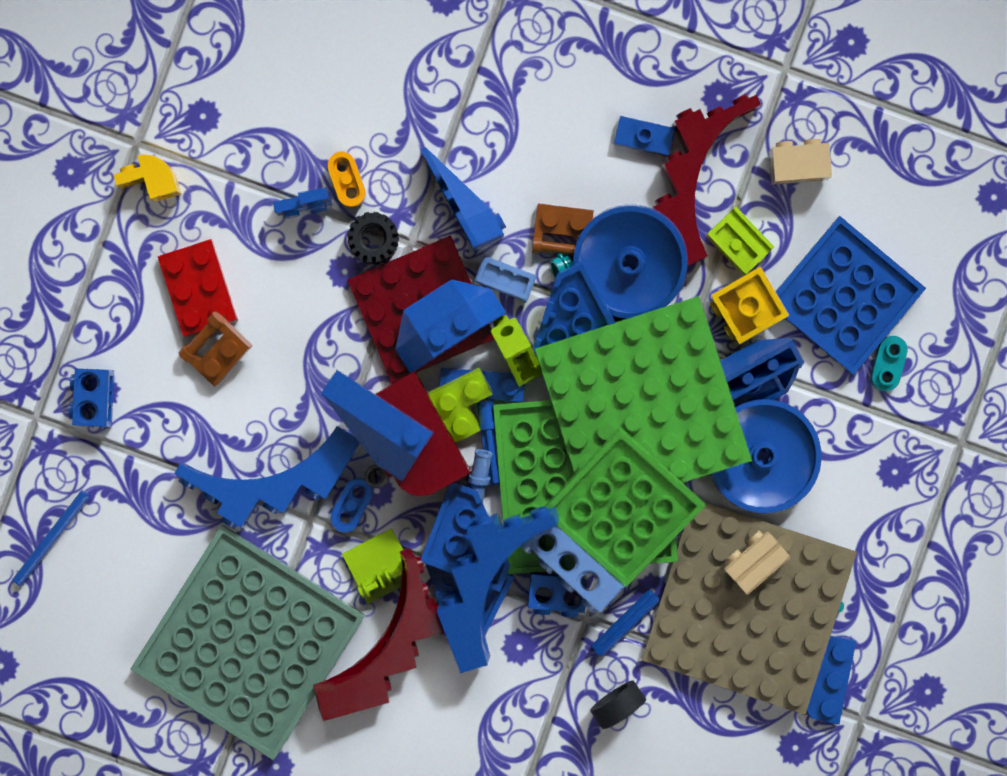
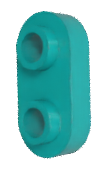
M898 336L886 337L878 345L870 374L871 383L877 390L891 391L900 382L908 347L906 342ZM892 344L898 347L896 355H892L889 352ZM884 372L890 373L891 379L889 382L882 380Z

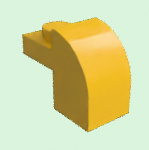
M138 155L140 167H137L136 164L120 168V173L113 175L116 186L121 189L145 182L149 197L154 202L182 194L173 169L163 160L153 155Z

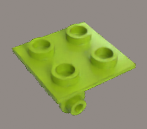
M392 528L342 553L358 585V591L362 598H365L367 604L401 587L402 565L400 551L403 548Z

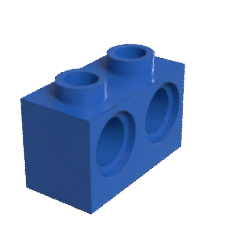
M75 368V374L70 376V390L74 391L73 402H70L68 416L69 419H72V425L112 427L115 370ZM93 375L97 379V387L95 390L89 391L85 386V382L89 376ZM88 404H92L96 408V415L91 420L87 419L84 415V409Z
M536 572L530 574L528 608L533 609L534 614L550 615V610L562 611L561 616L578 617L579 613H585L586 607L581 603L583 599L581 595L574 604H568L564 601L563 596L567 589L559 582L562 579L560 575ZM583 577L582 584L585 589H587L588 584L587 577ZM540 587L549 588L551 590L550 599L544 602L539 601L535 597L536 590Z

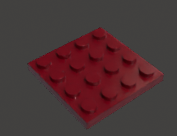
M451 235L348 279V283L391 383H395L410 374L395 350L403 310L450 280L472 284ZM490 325L482 328L415 372L418 373L495 340L491 333Z

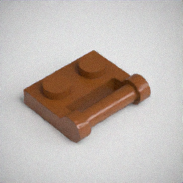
M538 203L532 254L540 255V252L574 256L576 245L542 241V235L544 233L579 238L586 225L593 219L594 210Z
M213 312L204 328L188 346L184 345L178 352L185 362L190 363L214 387L219 385L253 347L218 312ZM217 329L223 333L222 337L201 358L197 351Z

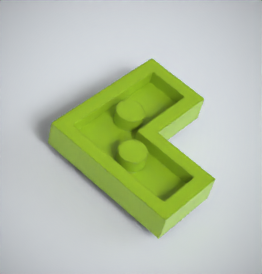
M480 368L429 392L431 401L455 443L481 431L478 421L469 406L491 396L492 389Z

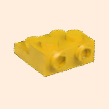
M761 266L711 295L713 301L710 302L713 311L717 317L723 315L728 324L724 327L731 341L737 339L739 344L789 316Z

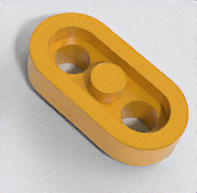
M347 152L334 153L329 158L328 171L338 199L347 207H357L363 203L366 197V190L357 164L352 155ZM341 162H345L348 165L347 170L344 172L338 171L337 168ZM349 189L357 190L355 198L347 197Z

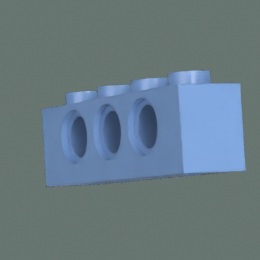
M558 526L538 533L520 545L529 554L532 551L541 558L538 563L546 571L552 573L554 570L560 575L562 579L559 582L569 592L572 593L576 590L583 597L581 603L591 612L598 610L600 613L603 612L625 587ZM545 535H550L555 542L553 549L548 552L544 551L540 546V540ZM566 554L572 555L576 560V565L571 571L565 570L561 565V560ZM586 574H592L596 577L597 586L595 589L587 590L584 588L582 579Z

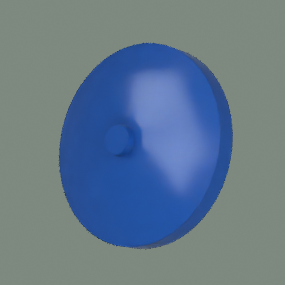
M635 204L615 206L594 217L579 236L573 258V265L582 260L584 261L611 315L627 319L669 305L682 288L688 267L685 241L674 223L655 209Z
M760 399L736 406L735 409L752 461L710 474L716 488L728 501L751 512L774 513L794 506L810 492L820 472L822 452L816 430L804 414L784 402Z

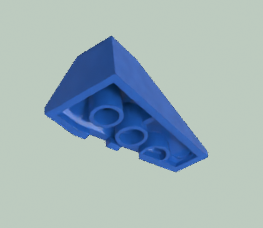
M426 147L420 149L473 251L476 252L504 237L502 230L506 226L500 214L496 213L494 215L492 210Z
M339 370L335 371L321 393L375 463L403 481L434 432Z

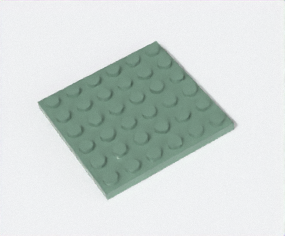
M221 525L130 670L274 760L314 698L313 684L326 679L364 619L365 614L228 527Z

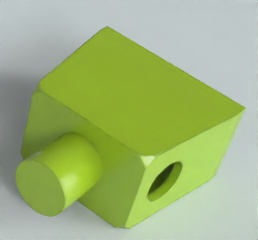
M503 315L495 320L491 333L518 386L541 376L543 373L539 361L517 319H509L508 316ZM522 353L524 354L522 358L515 359L516 356Z

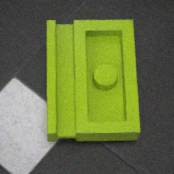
M737 207L733 208L705 235L743 276L752 270L774 248L771 242Z

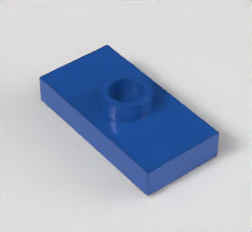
M620 116L614 145L668 157L675 128Z

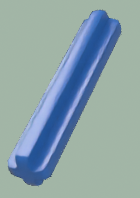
M648 590L592 644V650L598 656L603 657L659 602V598L651 590Z

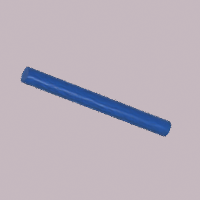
M83 490L79 492L13 577V582L22 586L91 497Z

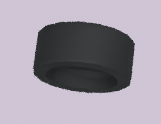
M634 680L605 695L593 705L590 711L604 730L618 724L638 710L645 703L646 698Z

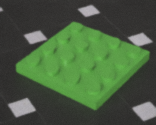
M620 427L545 506L548 509L556 507L559 515L557 526L627 587L705 507V502Z

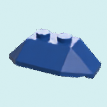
M450 280L403 310L395 350L411 374L505 315L506 311L492 289Z
M792 338L757 340L720 361L735 407L752 400H775L788 393L799 369L804 364V360Z

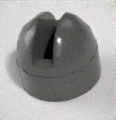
M372 465L365 471V481L373 488H382L389 480L384 470L378 465ZM377 471L380 472L381 482H378Z

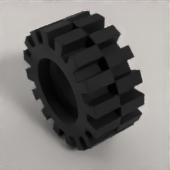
M366 212L362 216H357L356 220L350 224V229L347 232V242L352 253L358 259L365 263L378 264L379 262L387 261L389 257L394 255L395 250L398 248L399 234L395 224L388 216L379 212ZM371 227L379 228L384 234L383 244L376 249L366 247L362 241L363 233Z

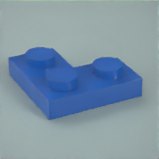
M326 187L300 192L298 197L273 202L275 213L278 216L283 215V219L300 216L299 212L305 210L311 211V214L327 211V206L333 205L331 193Z

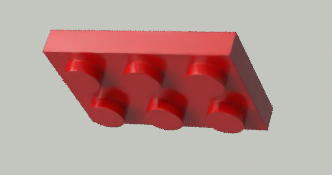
M212 239L157 256L183 337L199 333L209 322L208 318L213 312L221 314L229 323L238 320Z

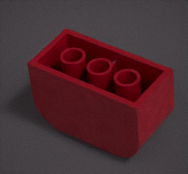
M416 372L409 374L375 394L434 432L403 481L384 470L388 478L394 477L400 488L411 495L427 496L471 473L467 462Z

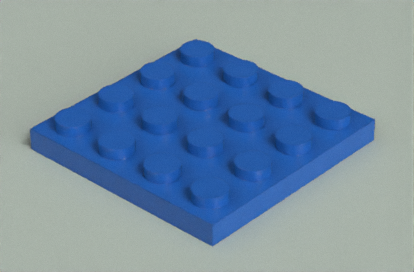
M838 216L777 288L776 293L789 314L785 319L846 371L854 375L925 291L926 287L845 219Z

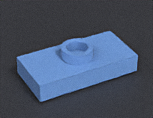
M484 256L474 283L527 302L537 275Z

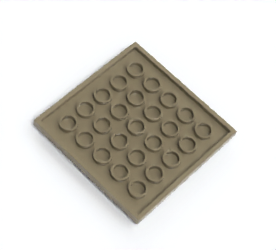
M705 503V507L683 530L677 548L678 562H673L642 661L805 715L857 551ZM760 530L762 534L768 531L791 558L747 595L724 569L728 565L725 559L737 549L742 553L750 545L746 541L757 531Z

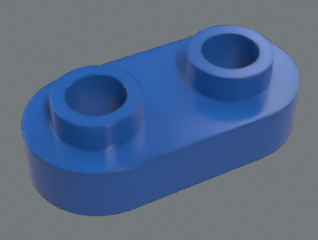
M353 479L344 487L331 514V523L336 530L350 532L358 526L373 493L372 487L364 479ZM356 487H360L364 491L361 498H357L353 494ZM347 512L350 514L351 520L349 523L342 522V513Z

